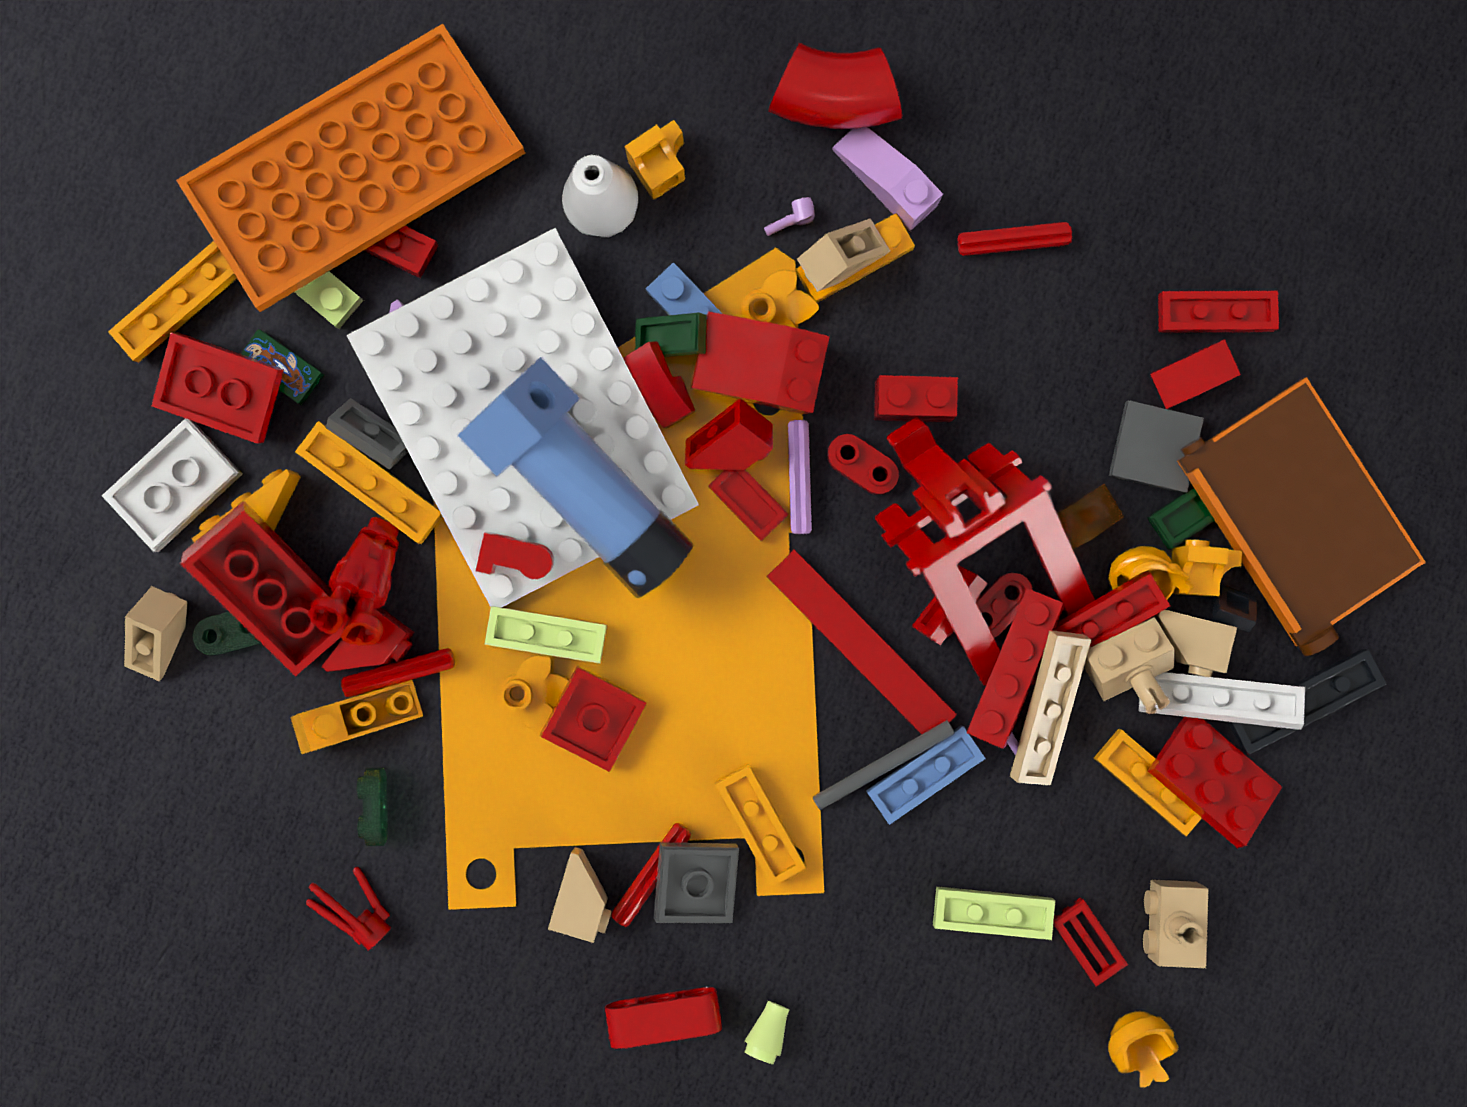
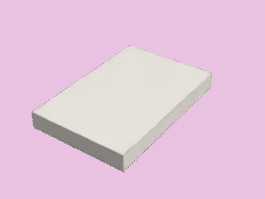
M185 418L109 488L102 497L153 552H159L233 484L242 473L194 421Z

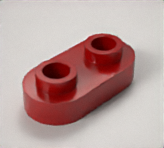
M852 434L840 435L831 442L827 457L834 470L874 495L885 494L895 487L899 472L896 464L890 458ZM845 446L851 447L855 453L854 458L851 460L843 459L840 454L841 449ZM875 468L885 470L886 479L879 482L873 478L872 473Z
M1009 573L1000 576L976 602L980 612L989 615L990 623L988 628L994 638L1014 620L1026 588L1033 591L1029 580L1021 574ZM1009 585L1014 586L1017 590V596L1013 600L1007 599L1004 594L1006 587Z

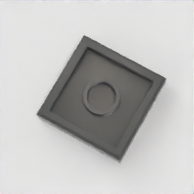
M1134 401L1125 402L1109 476L1182 494L1187 493L1190 481L1177 461L1185 456L1181 449L1200 437L1204 418Z
M660 842L654 909L655 922L733 923L739 855L737 844Z

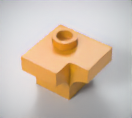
M675 120L661 129L658 125H655L625 145L629 165L653 200L685 180L684 168L676 157L679 148L684 144L683 132Z
M1186 540L1185 546L1174 547L1172 549V563L1178 564L1182 572L1188 574V580L1193 584V589L1186 594L1176 587L1172 594L1207 597L1219 596L1222 576L1227 570L1241 566L1242 551L1209 547L1210 541Z

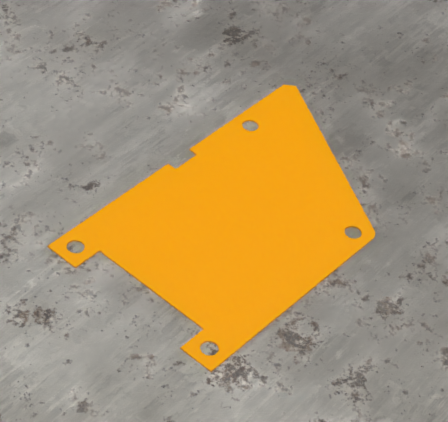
M775 248L703 294L722 314L744 318L742 302L747 293L753 289L761 288L766 278L776 271L791 270L796 272L795 261ZM763 300L756 301L754 303V310L759 314H764L768 311V304ZM635 337L618 347L623 358L635 351ZM698 354L664 357L672 377H682L696 411L668 428H663L655 419L699 504L671 519L694 545L680 567L661 585L641 598H636L604 565V561L598 557L502 607L607 625L601 663L548 656L551 658L550 673L561 675L569 680L575 668L579 666L647 703L610 772L540 737L541 731L526 727L518 713H511L501 706L498 700V688L502 681L508 676L516 674L521 663L527 658L545 654L485 645L491 607L443 516L434 527L439 650L451 649L455 659V666L453 668L440 672L448 909L516 907L514 848L662 842L675 823L683 825L691 832L689 841L744 838L715 783L748 764L794 846L802 851L806 869L771 887L755 858L757 896L824 893L821 810H819L813 800V796L820 793L812 623L766 577L790 553L789 533L792 532L790 520L788 423L793 420H803L802 414L781 409L774 415L767 416L761 414L773 424V450L765 459L756 461L745 470L789 515L763 541H760L708 488V485L724 470L689 469L685 466L686 439L738 400L691 388ZM745 401L747 404H749L752 408L755 409L753 403ZM513 687L511 689L513 698L517 700L524 698L525 692L521 687ZM486 859L494 865L496 879L490 887L477 889L470 885L466 877V870L472 861Z

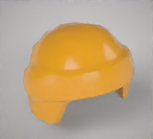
M1140 546L1129 549L1119 555L1111 564L1109 580L1113 590L1145 571L1150 572L1166 600H1168L1176 587L1186 594L1193 589V584L1188 580V574L1182 572L1178 564L1172 563L1171 558L1165 551L1155 547Z
M1135 1011L1124 1015L1115 1023L1111 1031L1108 1051L1112 1062L1120 1073H1130L1136 1070L1140 1072L1139 1085L1145 1088L1151 1085L1153 1079L1156 1082H1166L1169 1080L1168 1074L1160 1065V1061L1178 1051V1044L1174 1039V1032L1161 1017H1156L1144 1011Z

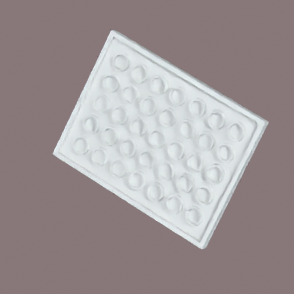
M556 228L347 335L490 607L502 608L599 557L512 465L496 476L457 436L540 357L580 398L567 411L569 415L659 510L661 509L670 519H673L699 505ZM484 532H493L547 546L554 556L552 570L540 579L527 578L520 570L496 565L495 573L491 575L476 572L475 569Z

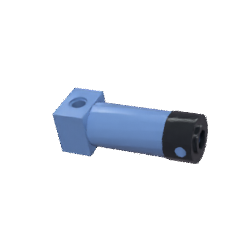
M540 357L457 436L496 476L512 465L604 561V565L636 598H641L665 582L680 567L694 545L676 524L647 498L569 415L567 411L580 398Z

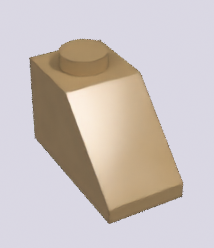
M867 219L827 233L799 256L797 260L803 268L806 278L818 292L839 284L890 252V249L872 220Z
M153 586L150 587L125 616V667L157 681L163 678L186 627L187 601L173 593L164 592Z
M1163 610L1150 618L1155 617L1172 644L1175 661L1189 666L1188 673L1212 677L1213 672H1227L1237 627L1168 610Z
M575 847L570 854L548 929L593 943L598 932L605 934L612 911L605 909L608 896L583 849Z

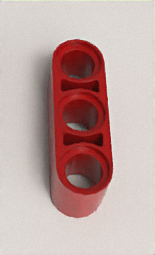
M713 987L624 999L605 1006L611 1048L621 1049L711 1035L722 1030L717 990Z

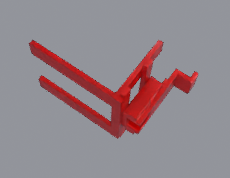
M915 417L887 436V440L895 449L903 467L921 486L912 494L922 509L909 517L895 503L877 514L875 519L885 531L881 536L891 548L897 545L910 560L906 563L908 569L914 576L921 573L927 580L979 680L986 686L999 656L1000 649L957 567L958 562L1023 521L1060 602L1065 604L1063 609L1066 615L1069 616L1095 601L1047 494V491L1051 489L1049 482L1042 476L1031 481L1016 467L1022 463L1019 455L1013 450L1006 455H1002L990 443L968 456L970 463L966 459L956 463L936 444L929 427L920 418ZM969 498L982 512L964 523L955 506ZM931 521H934L948 535L936 544L920 529Z

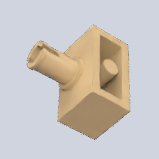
M1155 617L1089 648L1085 660V670L1103 701L1134 688L1148 714L1157 712L1154 707L1155 705H1158L1159 709L1162 710L1170 703L1169 698L1164 694L1155 677L1174 668V648Z
M1150 880V891L1147 890L1144 897L1145 912L1149 914V930H1145L1143 934L1144 952L1158 966L1206 968L1208 888L1198 882Z

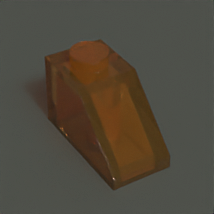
M1105 484L1056 511L1072 550L1089 542L1124 517Z

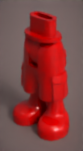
M372 517L368 526L360 530L346 556L336 564V568L330 577L329 587H331L333 592L330 597H318L312 601L309 609V618L321 631L327 634L336 633L345 618L346 605L349 599L354 598L356 605L342 631V640L350 644L363 646L375 644L380 640L383 634V625L377 617L372 615V611L384 606L391 589V572L399 542L396 539L399 533L397 527L381 518Z

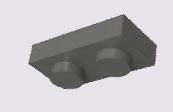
M351 398L328 417L326 429L389 470L408 453L398 431L393 425Z

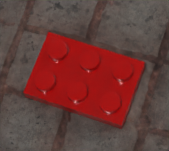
M171 332L151 406L257 444L264 443L284 369L181 333Z
M1183 717L1148 769L1152 776L1236 848L1247 845L1282 788L1280 784L1201 718Z

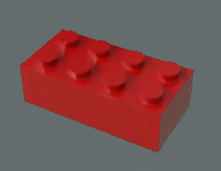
M245 501L241 502L182 554L181 565L295 676L341 637L345 624L353 612L346 605L347 611L343 623L334 634H327L312 623L309 618V609L312 601L322 596L330 597L333 592Z

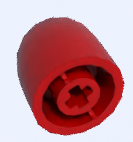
M799 43L768 109V112L790 121L832 129L863 128L902 119L901 104L894 78L880 47L853 53H836L815 49Z

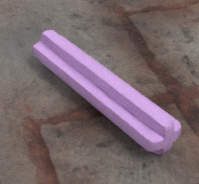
M793 420L788 423L791 532L793 534H808L812 530L809 423L805 420Z

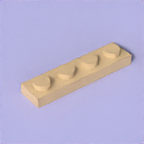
M1049 631L1010 777L1017 783L1051 785L1091 639L1083 634Z

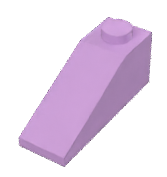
M868 127L853 128L832 148L892 214L897 213L902 224L909 232L938 206L943 196V193L914 163Z

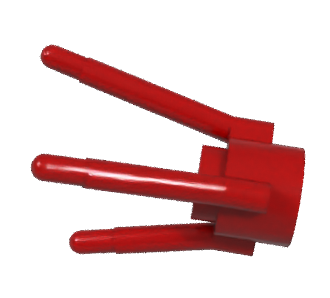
M355 867L353 873L374 910L373 913L365 909L356 918L316 883H311L309 889L340 917L313 899L306 901L307 906L350 935L358 945L362 944L368 951L391 929L385 922L390 914L380 904L367 878H365L359 867Z

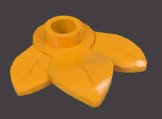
M779 270L770 274L761 288L753 289L747 293L742 302V314L747 319L796 328L795 324H800L809 319L818 311L819 306L809 294L801 290H795L797 281L795 271ZM756 301H765L768 304V311L764 314L757 313L754 310V303Z
M536 655L527 658L521 663L517 673L505 678L498 688V700L501 706L511 713H518L524 725L536 731H542L569 681L566 677L550 673L551 658L548 655ZM513 687H521L525 692L524 698L520 700L513 698L511 689Z

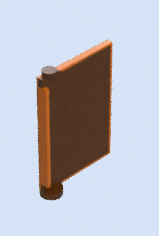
M1307 377L1296 382L1207 442H1204L1202 437L1181 449L1185 456L1177 461L1232 548L1242 551L1241 562L1295 646L1299 647L1304 656L1313 655L1332 645L1339 638V635L1332 626L1333 624L1425 563V560Z

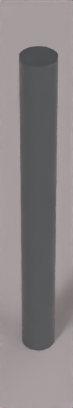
M948 720L814 795L813 800L819 810L952 736L955 732Z

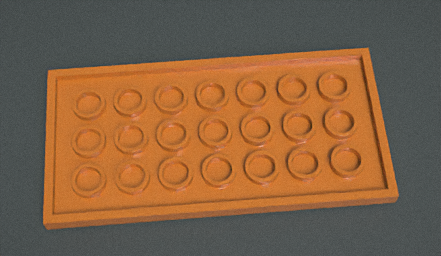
M441 24L176 181L252 303L259 312H262L525 154V151L445 26Z

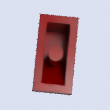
M740 398L686 439L685 466L689 469L745 470L756 461L765 459L773 450V424Z
M382 607L373 609L372 615L377 617L383 625V634L380 640L375 644L365 646L350 644L342 640L321 667L329 672L392 663L393 660L399 662L410 650L412 643L409 642V639L414 632Z

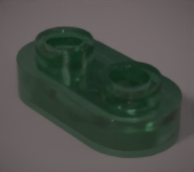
M230 612L201 620L193 632V641L196 648L206 655H222L262 644L252 633L246 632L244 625ZM211 629L217 633V640L214 643L209 642L207 639V634Z
M366 768L364 776H359L357 780V796L359 800H363V815L359 816L357 824L359 839H364L368 847L384 846L388 834L386 771L384 768Z

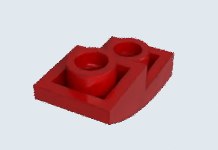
M1225 339L1151 373V377L1166 409L1241 375Z
M647 342L623 358L652 415L663 428L672 426L696 411L682 377H672L658 342Z

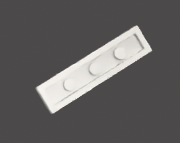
M1167 672L1155 677L1164 694L1170 700V703L1162 710L1159 709L1158 705L1154 706L1157 714L1299 730L1304 725L1305 687ZM1139 698L1138 711L1146 712L1145 707Z

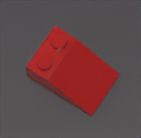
M708 311L706 354H698L691 388L730 398H741L747 402L798 414L813 413L830 336L795 327Z

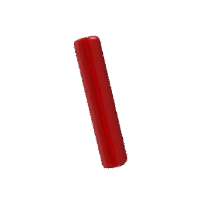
M1061 222L965 232L958 235L957 245L962 256L1063 246L1071 243L1072 230L1069 223Z
M446 648L346 676L341 679L342 690L346 697H352L445 671L455 666L454 655L451 649Z
M675 823L662 842L687 843L691 838V832L683 825ZM660 845L611 913V917L624 927L629 926L657 885Z

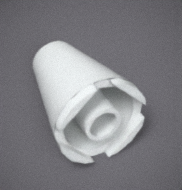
M588 155L581 158L574 166L563 189L562 203L570 223L581 233L610 237L622 232L633 221L638 206V191L634 180L625 169L600 156Z

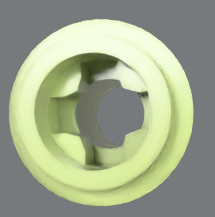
M767 1001L765 1009L745 1039V1042L748 1043L745 1053L761 1061L774 1064L776 1056H781L786 1019L790 1009Z

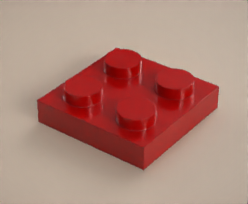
M577 666L542 729L540 737L610 772L647 703Z

